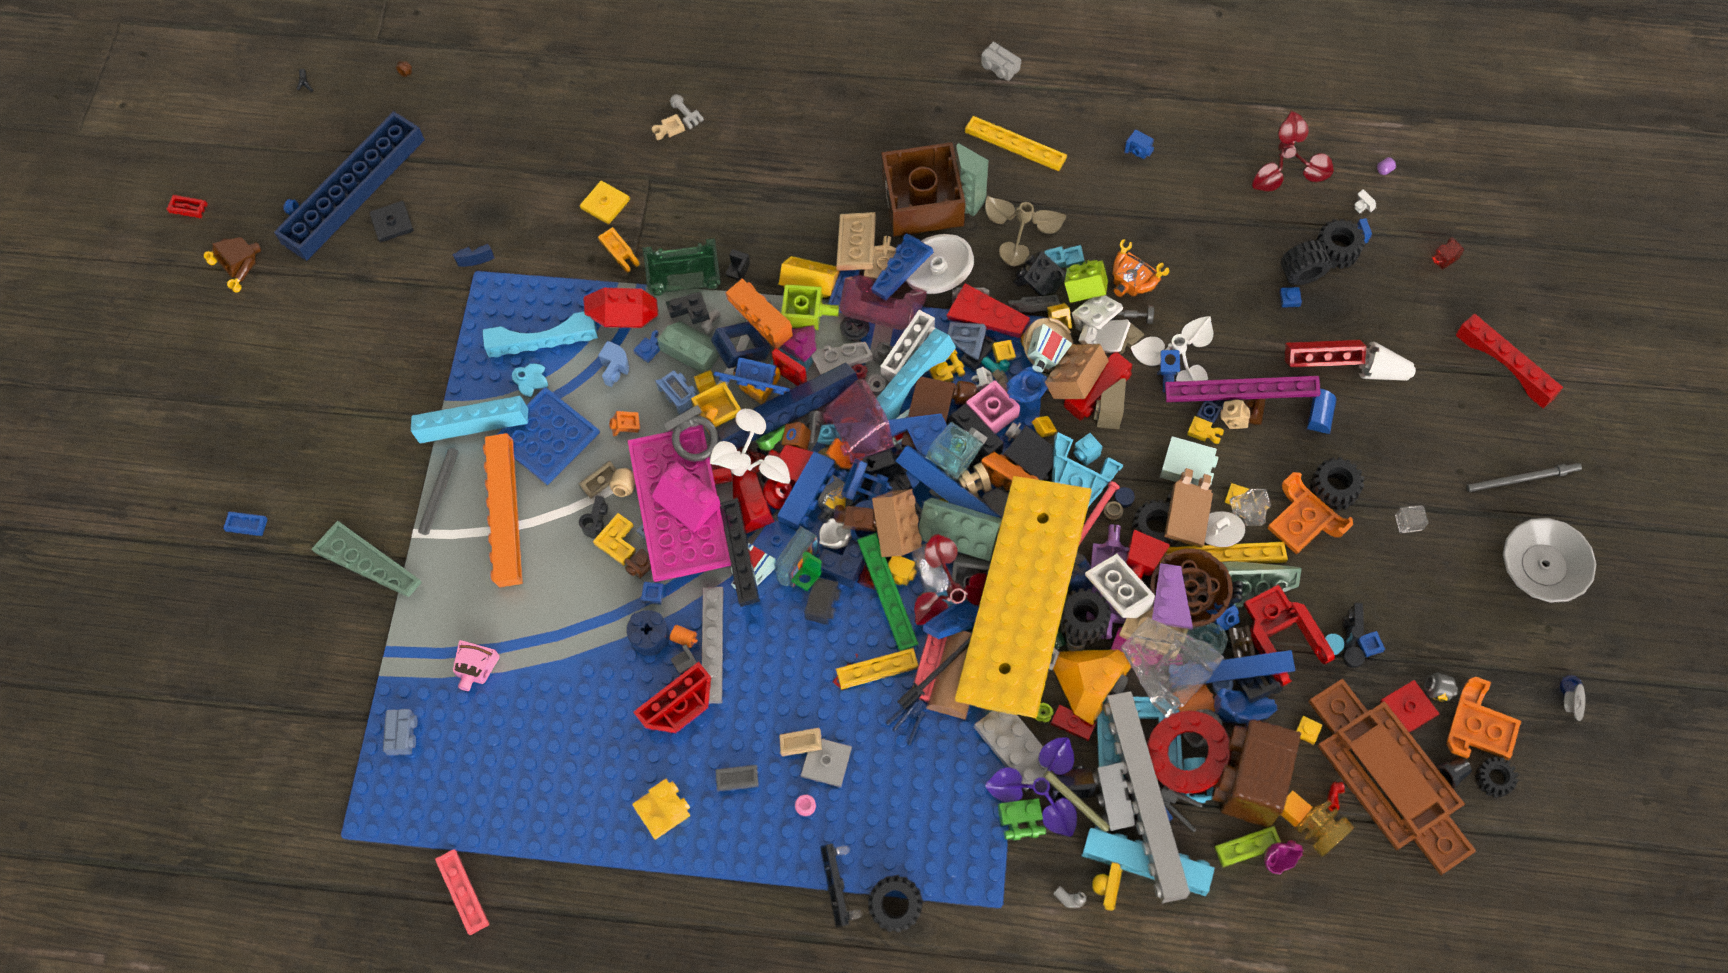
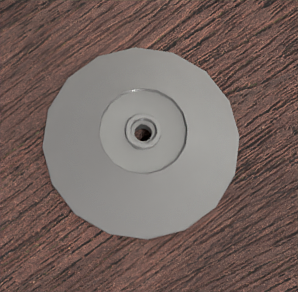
M1551 518L1527 520L1512 530L1506 538L1503 550L1507 573L1517 587L1533 598L1550 603L1567 602L1584 594L1594 581L1597 564L1593 549L1582 533L1565 522Z

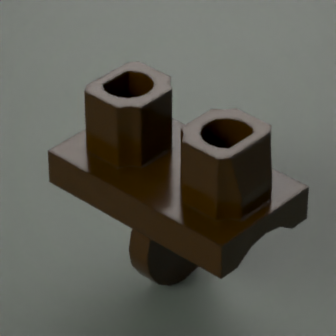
M1249 625L1240 628H1229L1234 658L1254 656L1255 652Z

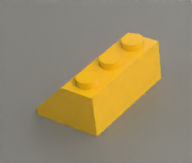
M790 256L781 265L779 285L784 286V288L785 284L822 287V296L828 298L832 294L840 271H837L836 266Z

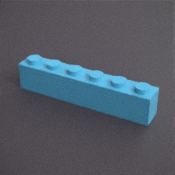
M521 396L413 415L411 419V432L419 443L528 424V407Z
M1099 827L1090 828L1082 853L1083 857L1110 866L1112 863H1117L1123 870L1154 879V876H1150L1148 870V863H1150L1148 855L1145 856L1142 843L1144 841L1135 840L1134 842L1127 840V837L1122 834L1116 833L1112 835L1107 833V831L1103 832ZM1179 853L1189 891L1206 896L1209 892L1214 867H1211L1210 863L1203 860H1197V862L1189 860L1187 855Z

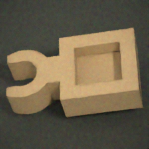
M677 114L662 120V125L652 127L653 133L659 132L655 134L657 140L662 139L666 134L671 137L685 131L684 125Z

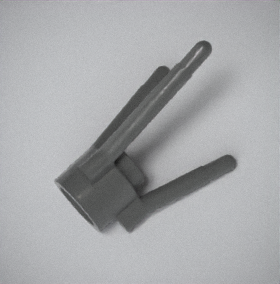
M810 411L807 420H805V426L811 429V443H814L815 430H819L822 425H826V421L822 420L823 414L819 411ZM825 444L827 451L829 449V445Z
M1164 786L1161 791L1164 805L1189 829L1196 832L1191 823L1170 803L1175 804L1177 799L1180 798L1198 807H1202V804Z

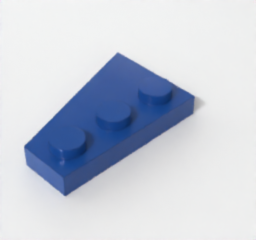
M965 600L960 604H953L925 623L923 631L937 639H942L974 628L979 607Z

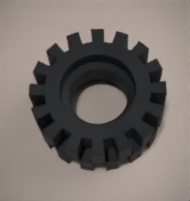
M1497 757L1489 758L1477 769L1476 772L1478 774L1475 775V779L1479 781L1476 784L1477 786L1481 785L1482 788L1480 790L1482 792L1486 790V795L1488 796L1492 794L1493 798L1498 796L1500 798L1504 797L1516 788L1519 780L1516 779L1519 776L1518 772L1514 773L1516 767H1510L1509 764L1511 762L1509 760L1504 762L1502 757L1499 759ZM1490 771H1500L1504 776V783L1501 785L1494 784L1489 777Z

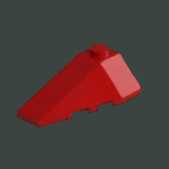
M753 467L751 471L747 469L743 476L733 474V499L738 498L740 501L746 534L774 523L773 515L765 499L755 468Z

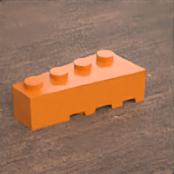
M741 279L725 292L727 300L774 348L778 349L793 336L790 321L774 308L763 295L759 294L750 282L747 283Z

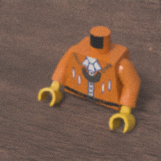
M1125 239L1120 242L1122 249L1118 251L1113 262L1112 275L1115 277L1113 283L1116 285L1114 293L1122 297L1126 292L1131 296H1136L1139 293L1152 291L1160 282L1161 276L1169 273V268L1161 272V268L1164 266L1163 263L1158 264L1155 270L1130 252L1126 254V251L1132 248V243L1130 242L1129 246L1124 248Z

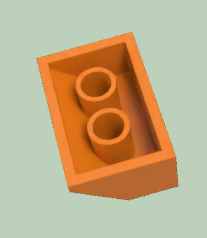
M993 452L981 461L988 473L990 483L1007 495H1009L1013 476L1039 480L1036 476L1024 472L1021 466L1009 462L1002 454L998 455Z

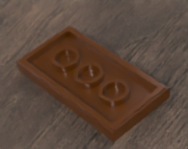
M920 377L916 382L908 417L942 414L945 422H947L955 383ZM905 431L901 447L905 448L909 445L914 450H917L908 431Z

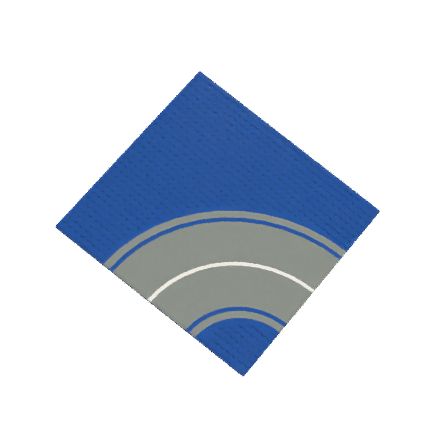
M476 271L470 288L442 410L521 396L527 405L543 389H534L532 397L520 393L518 385L512 380V372L518 367L525 368L529 364H540L545 367L542 375L548 382V387L546 388L598 428L600 433L548 486L514 459L523 584L499 587L491 579L493 563L490 561L489 554L492 552V545H490L488 539L491 529L487 521V516L490 515L486 504V498L489 496L485 486V480L487 479V473L484 469L486 455L483 451L485 437L496 435L503 428L434 441L404 567L422 583L410 597L400 593L397 596L341 837L347 840L442 850L455 849L461 852L828 890L820 846L833 843L837 852L836 861L839 876L844 881L843 892L870 895L878 881L887 876L899 875L901 877L905 876L915 883L924 901L1001 908L1004 898L1008 839L1004 838V831L1009 830V825L1001 826L997 807L998 804L1006 802L995 798L987 790L985 784L997 771L1006 767L973 727L993 710L970 705L965 720L928 710L925 707L923 710L925 715L920 722L912 744L908 746L907 743L917 716L915 718L908 716L896 732H893L892 729L905 712L890 725H886V722L902 708L897 701L912 688L917 669L845 688V690H842L833 683V680L837 677V668L896 653L899 650L874 584L873 587L866 585L865 580L862 578L867 567L866 563L853 589L821 575L808 591L796 584L794 586L793 582H791V573L815 538H817L818 552L815 557L818 559L824 549L841 556L846 547L839 549L826 548L819 543V530L824 524L817 517L822 511L819 505L815 511H811L809 514L810 518L806 527L801 528L799 533L804 535V539L783 568L776 565V568L757 586L760 602L743 607L739 605L736 589L731 585L734 581L731 566L654 582L652 570L650 569L639 579L636 575L631 576L625 570L626 565L623 566L595 546L593 543L595 539L585 536L580 528L579 519L584 514L592 513L595 496L590 499L578 483L607 461H611L616 469L628 468L633 472L627 440L667 432L664 424L679 416L673 402L669 403L665 393L658 391L655 380L662 379L674 370L677 374L682 373L687 381V386L690 387L692 385L697 393L700 394L694 376L701 374L697 370L662 351H659L647 363L634 354L633 350L645 337L650 340L653 331H658L659 335L656 337L658 339L668 325L680 321L710 338L713 337L717 328L748 322L727 300L725 293L727 291ZM604 287L643 289L657 299L658 316L642 328L604 327L596 322L598 338L591 341H579L569 345H557L553 348L545 347L535 351L506 354L497 358H489L484 348L483 329L501 326L518 333H539L550 330L565 322L574 313L584 312V296ZM701 292L708 313L716 308L721 316L712 322L711 325L714 327V330L710 333H705L704 329L701 328L702 322L692 325L689 313L671 318L666 302L692 293ZM761 294L767 301H771L772 306L781 313L783 296ZM823 299V304H828L829 299ZM849 301L845 314L839 313L838 317L827 315L820 317L819 330H815L816 349H824V346L830 345L833 348L842 347L843 344L866 342L873 355L879 342H886L894 347L918 310L934 317L935 328L946 334L948 333L950 322L954 321H950L947 318L950 309ZM852 314L865 317L870 327L867 337H863L861 341L854 340L853 342L848 338L845 339L840 331V324L845 317ZM1028 316L1030 318V324L1038 319L1045 318L1040 316ZM852 323L851 330H854L857 333L858 328H856L855 325ZM986 330L985 335L996 342L1011 340L1016 357L1013 360H1008L1010 366L1008 367L1009 370L1005 372L1008 380L1012 379L1019 371L1027 367H1033L1021 344V338ZM748 335L730 338L737 352L755 348ZM607 341L622 347L629 362L628 374L621 373L619 380L612 387L604 383L602 375L607 366L601 364L598 356ZM770 343L771 350L766 360L759 362L770 364L772 361V351L775 348ZM956 347L957 357L960 361L965 352ZM992 350L988 357L994 363H997L994 352ZM720 356L710 370L713 375L714 372L733 375L735 367L728 369ZM950 359L946 360L948 366L953 365ZM870 360L862 364L868 369L866 377L872 374H881V363ZM814 363L806 372L807 381L819 376ZM983 364L979 366V368L984 367L987 369ZM965 365L963 369L966 374L959 377L957 372L952 374L954 380L951 383L956 384L958 381H966L975 385L979 384V381L974 382L972 380V377L977 375V371H973ZM926 371L921 376L932 379L929 371ZM518 374L519 377L525 376L524 374ZM714 375V378H715V381H716V384H717V385L720 384V383H722V382H725V381L718 380L719 376H715V375ZM781 376L777 383L778 386L787 387L790 390L797 387L783 376ZM730 379L729 382H725L741 410L745 408L753 409L761 405L740 390L739 385L736 384L737 380ZM677 382L670 385L681 399L687 396ZM916 382L908 392L900 409L899 416L910 408ZM860 387L813 410L823 414L822 420L826 421V425L842 424L847 418H853L858 423L872 424L865 414V411L872 403L863 398ZM772 391L766 402L781 394L773 393ZM1041 397L1030 403L1016 401L1020 405L1019 416L996 433L1004 442L1002 455L1015 440L1011 438L1010 441H1007L1009 437L1005 435L1013 422L1017 425L1021 423L1019 426L1021 431L1025 426H1028L1037 433L1032 421L1040 416ZM953 399L947 419L962 407V405L955 404ZM616 411L637 412L640 430L638 433L620 431L617 436H613L612 429L609 427L610 418H613ZM808 413L788 424L794 422H802L805 424V420H807ZM696 423L695 425H693V426H691V427L698 426V425H702V424ZM873 425L881 433L878 450L880 451L884 449L881 441L887 438L888 435L885 431ZM703 426L708 448L711 438ZM820 427L819 430H815L814 443H811L809 440L808 451H815L830 458L826 454L825 444L817 442L821 430ZM756 439L750 442L747 450H753L755 454H758L756 448L759 447ZM782 440L775 444L773 450L781 453L784 448ZM744 446L738 448L737 451L742 453ZM896 447L891 448L893 454L898 451ZM449 448L457 449L459 453L430 533L428 535L420 534L418 529L447 450ZM835 463V468L837 470H845ZM758 470L756 472L758 474L762 488H764L765 483H763L761 479L762 473L760 470ZM921 481L915 489L912 488L915 501L923 510L926 500L930 498L940 499L929 492L931 488ZM733 482L715 485L720 503L733 499ZM992 484V490L984 493L982 489L977 491L978 496L982 498L983 502L999 514L1000 518H1003L1008 495ZM609 485L597 494L598 496H603L606 504H608L607 515L603 517L604 528L619 513L634 525L623 540L635 548L636 552L634 555L641 548L648 553L646 540L636 532L643 524L636 486L631 495L619 497L613 493ZM769 505L773 518L779 522L777 515L780 510ZM588 523L585 527H591L593 523ZM764 527L747 533L748 543L752 545ZM925 541L921 542L922 547L902 556L915 562L917 574L914 580H910L907 586L896 584L918 641V645L911 647L914 648L918 665L928 633L923 631L924 625H917L915 623V601L921 593L928 589L937 588L947 592V587L950 585L942 565L932 568L926 562L924 550L927 542ZM892 556L886 557V558H888V562H887V563H889V561H890V559L892 558ZM954 561L945 563L951 577ZM804 574L799 580L802 583H808L811 578ZM644 582L664 584L661 605L641 602ZM703 587H723L722 703L709 704L708 709L677 733L646 729L633 712L680 676L671 658L683 652L684 649L683 645L669 639L667 646L656 655L645 656L638 653L632 647L627 636L626 629L632 614L640 611L652 610L662 615L670 634L676 624L697 632L696 639L698 641L689 650L696 662L702 665ZM973 628L968 629V630H965V631H966V632H969V633H972V632H973ZM460 640L494 649L500 656L485 683L473 682L470 691L458 688L461 678L457 677L453 672ZM411 710L417 716V727L413 731V735L416 737V746L412 748V754L387 755L383 751L386 711ZM819 728L821 730V739L852 746L842 787L801 777L808 752L782 756L780 753V735ZM757 765L759 787L717 791L716 769ZM667 779L669 783L673 781L679 792L676 794L679 799L684 798L688 803L690 809L687 811L690 817L655 840L632 804L648 794L652 787ZM802 795H809L815 800L816 809L809 816H802L795 809V802ZM897 890L890 891L885 895L886 897L907 899L904 893Z

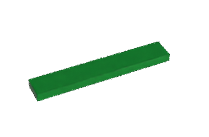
M873 533L857 539L899 652L918 645L887 560L881 555L877 534Z

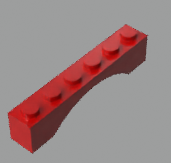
M1475 313L1462 324L1456 336L1470 348L1485 352L1505 365L1520 381L1528 397L1543 409L1562 390L1563 386Z

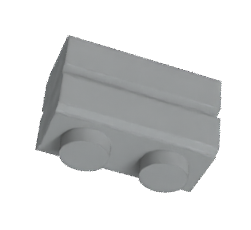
M993 42L982 53L981 64L985 69L995 72L999 78L1009 81L1020 70L1021 59Z

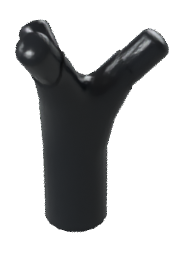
M300 69L299 84L296 89L300 90L302 85H304L310 92H313L306 79V70Z

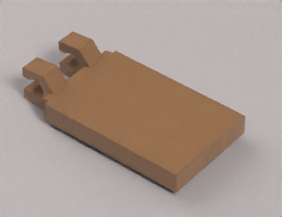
M1185 468L1184 472L1181 473L1180 480L1173 485L1164 537L1202 548L1205 543L1213 496L1212 490L1209 489L1212 476L1204 474L1199 479L1197 486L1190 483L1193 470Z

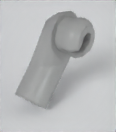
M1061 886L1053 893L1068 908H1080L1086 901L1084 893L1078 892V894L1069 895Z

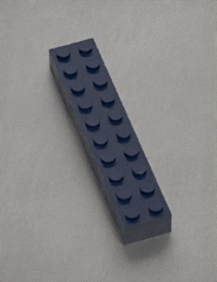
M393 111L274 231L280 243L307 261L425 140L420 128Z

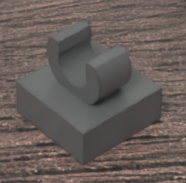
M879 342L873 353V361L882 364L893 349V346L886 342Z

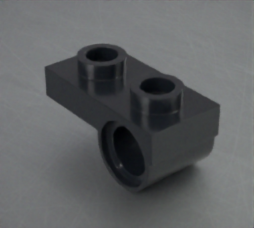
M596 495L592 513L584 514L579 519L580 528L587 537L595 539L604 528L603 517L607 515L608 504H606L603 496ZM588 523H593L591 527H585Z

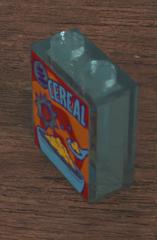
M801 526L774 563L778 582L793 588L796 584L791 582V579L803 565V553L807 551L816 556L819 551L817 536Z

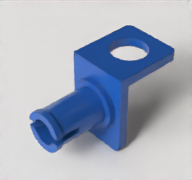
M1162 350L1160 352L1161 369L1157 372V375L1163 376V392H1165V382H1174V376L1180 372L1179 350ZM1171 354L1175 357L1173 365H1168L1165 362L1166 355Z

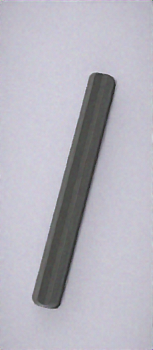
M449 448L447 450L418 529L420 534L428 535L430 533L459 453L457 449Z

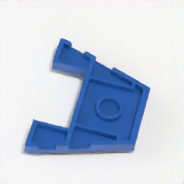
M942 414L882 421L889 439L908 431L917 452L936 467L953 454L947 448L954 438ZM909 471L905 472L912 488L915 489L921 481Z

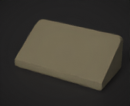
M607 461L580 481L578 485L592 499L610 485L613 473L617 469L611 461Z

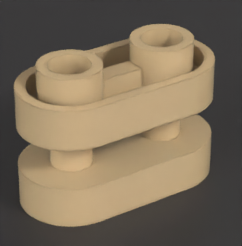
M982 463L973 466L974 473L970 474L968 470L960 473V478H958L960 485L975 497H978L977 491L980 489L984 493L992 490L988 473Z

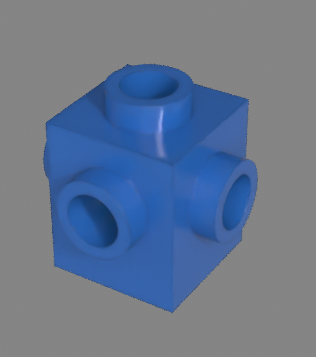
M1214 603L1216 609L1221 608L1222 605ZM1229 603L1226 611L1216 621L1208 624L1209 627L1220 633L1233 628L1234 625L1240 623L1237 607ZM1206 610L1210 615L1217 614V610Z

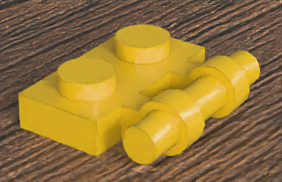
M956 349L946 359H950L953 365L948 366L945 361L928 370L932 379L951 382L954 380L953 373L957 372L959 377L966 374L962 361H959Z

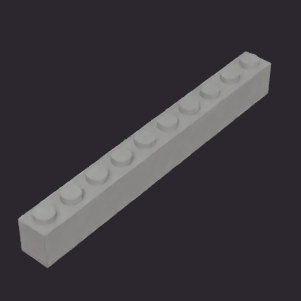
M1132 692L1109 695L1106 698L1105 704H1103L1105 716H1109V732L1111 735H1114L1116 741L1114 742L1115 753L1120 755L1121 762H1123L1124 768L1122 773L1126 776L1127 793L1131 794L1133 801L1131 802L1133 814L1137 815V831L1144 840L1142 843L1145 856L1148 855L1150 861L1148 863V870L1150 876H1154L1155 879L1154 891L1156 897H1160L1161 903L1185 899L1190 894Z

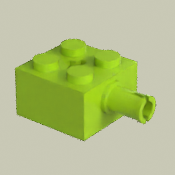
M1087 260V264L1084 261L1082 265L1075 264L1067 268L1065 287L1070 303L1106 295L1108 279L1103 260Z
M785 284L781 314L790 321L792 328L798 329L814 325L815 330H819L820 317L822 315L838 317L839 305L823 304L822 287Z

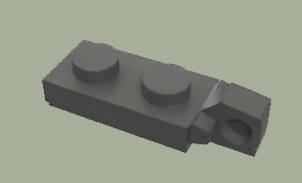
M1057 295L1021 297V300L1008 301L1009 307L1022 313L1047 311V307L1060 304Z

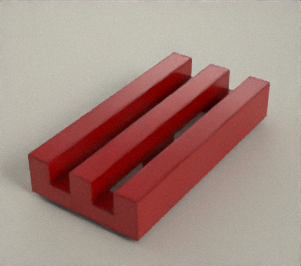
M173 195L167 211L169 213L202 218L203 215L201 213L205 212L204 207H207L208 204L205 200Z

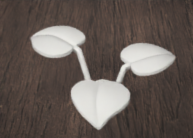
M1210 316L1198 318L1188 323L1183 328L1182 334L1175 335L1172 338V343L1168 344L1166 350L1180 351L1186 369L1178 373L1176 382L1208 380L1205 369L1200 365L1188 367L1185 351L1187 350V344H1193L1195 347H1204L1210 344L1213 339ZM1148 337L1131 346L1132 353L1141 363L1147 366L1160 364V352L1165 349L1164 342L1160 338Z
M746 408L740 410L736 414V423L741 429L750 431L742 453L737 451L732 443L721 441L712 450L710 464L730 468L736 476H743L747 469L751 471L753 467L761 464L759 470L764 476L789 484L788 467L782 459L768 455L764 461L758 460L751 464L750 457L745 454L754 432L757 434L764 433L766 423L758 412Z

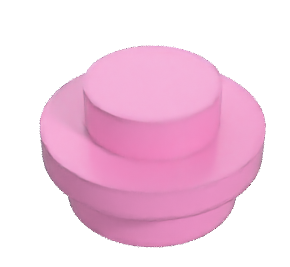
M809 795L798 797L795 802L797 813L802 816L811 815L816 809L813 797Z

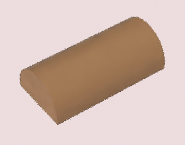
M962 631L948 636L940 665L951 654L956 652L972 636V633ZM968 648L959 654L936 677L926 709L966 720L970 704L956 702L955 697Z

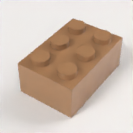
M1073 344L1069 347L1045 381L1053 399L1086 398L1109 362L1101 344Z
M912 489L890 491L872 498L882 557L903 556L922 547V538L918 528V516L915 510V497Z

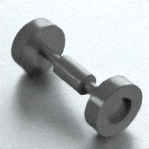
M1148 305L1146 313H1141L1137 310H1124V312L1120 311L1117 315L1131 318L1146 316V324H1153L1154 306Z

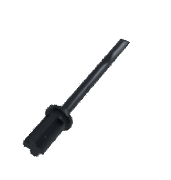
M971 637L919 685L913 683V687L897 703L906 710L921 695L924 696L923 689L948 667L959 654L969 647Z

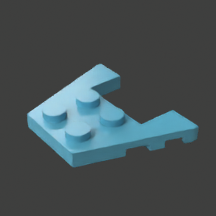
M1058 432L1054 436L1052 482L1091 488L1092 493L1089 507L1103 491L1104 487L1114 478L1116 473L1122 469L1123 464L1108 457L1105 459L1099 474L1067 458L1073 439Z

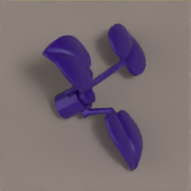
M1058 738L1047 743L1039 753L1040 765L1048 768L1047 771L1051 772L1052 770L1058 775L1069 772L1074 764V753L1070 740L1068 738ZM1006 767L997 771L985 784L987 790L995 798L1006 803L1020 800L1023 795L1021 788H1033L1035 793L1045 795L1051 803L1042 813L1043 823L1046 828L1054 833L1068 837L1073 835L1077 823L1075 807L1065 798H1061L1055 803L1048 794L1050 784L1044 777L1035 779L1033 784H1021V774L1014 768Z

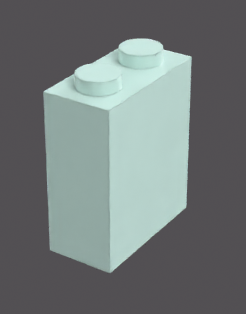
M1172 436L1160 478L1178 482L1181 473L1184 472L1185 468L1193 470L1191 484L1198 486L1199 479L1204 474L1211 475L1212 482L1214 473H1211V469L1216 467L1218 457L1215 456L1217 449Z

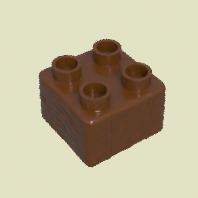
M1250 719L1245 727L1234 725L1228 744V750L1232 751L1231 765H1224L1218 783L1214 785L1211 798L1214 801L1221 802L1220 811L1222 814L1266 828L1271 827L1285 808L1301 732L1255 719Z

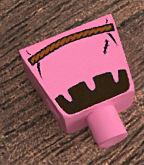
M460 640L453 667L455 675L461 678L458 688L470 691L473 682L484 684L499 660L500 656L496 650Z

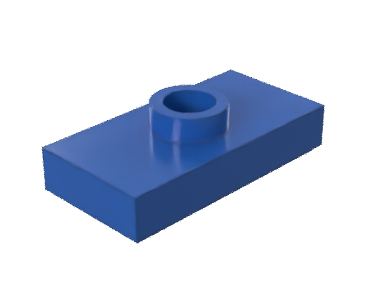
M228 512L223 529L226 532L262 536L267 523V517Z

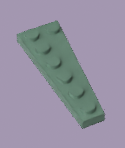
M339 521L311 549L317 555L407 597H410L422 583L413 574Z

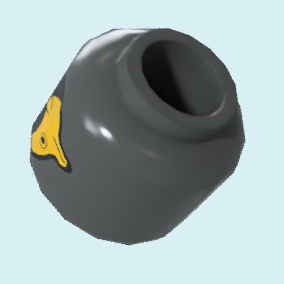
M1442 673L1429 675L1424 683L1427 695L1442 702H1447L1452 697H1455L1458 691L1455 679Z

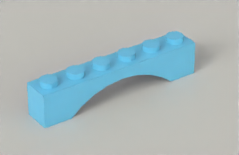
M584 312L574 313L559 326L539 333H518L501 326L483 329L484 348L489 358H497L506 354H518L523 351H535L545 347L553 348L557 345H569L574 342L591 341L598 338L596 321L584 315Z
M935 328L865 411L873 425L885 431L882 421L896 419L899 416L902 404L915 382L930 368L945 362L956 349L948 334Z

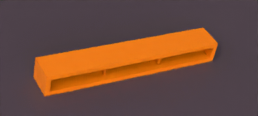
M508 433L485 437V444H483V451L486 455V462H484V469L487 473L485 486L489 496L486 498V504L490 515L487 516V521L491 529V533L488 535L489 543L492 545V552L489 554L490 561L493 563L491 579L499 587L523 584L513 439Z

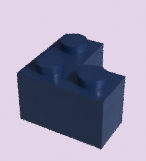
M851 539L842 556L824 549L819 558L822 561L821 576L852 589L865 564L858 542Z

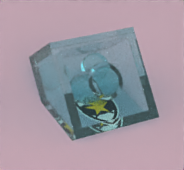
M951 422L932 442L926 458L958 479L968 468L984 443Z

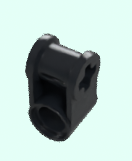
M884 448L879 452L864 457L862 461L867 463L864 472L877 477V474L883 475L896 470L899 464L896 462L897 459L891 448Z

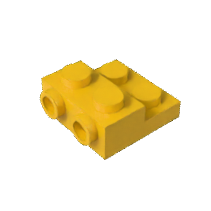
M667 779L652 787L648 794L632 804L655 840L690 817L687 811L690 809L688 803L684 798L679 799L676 794L679 792L673 781L669 783Z

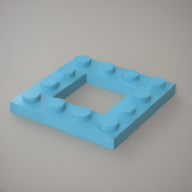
M1133 697L1139 719H1158L1159 724L1166 717L1179 712L1178 697ZM1102 710L1096 719L1098 767L1121 762L1120 755L1115 753L1114 742L1116 741L1114 735H1111L1109 732V716H1105L1104 710ZM1180 734L1170 744L1168 756L1170 762L1175 767L1183 770Z

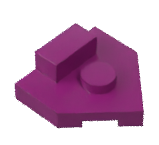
M814 325L793 329V336L779 348L805 363L817 350Z

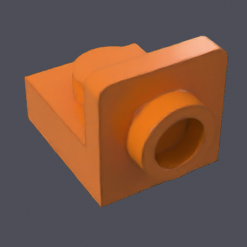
M616 411L609 422L613 436H617L620 431L638 433L640 430L638 413Z

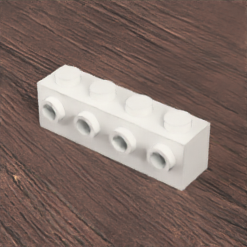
M918 310L880 366L881 376L891 382L935 329L934 317Z

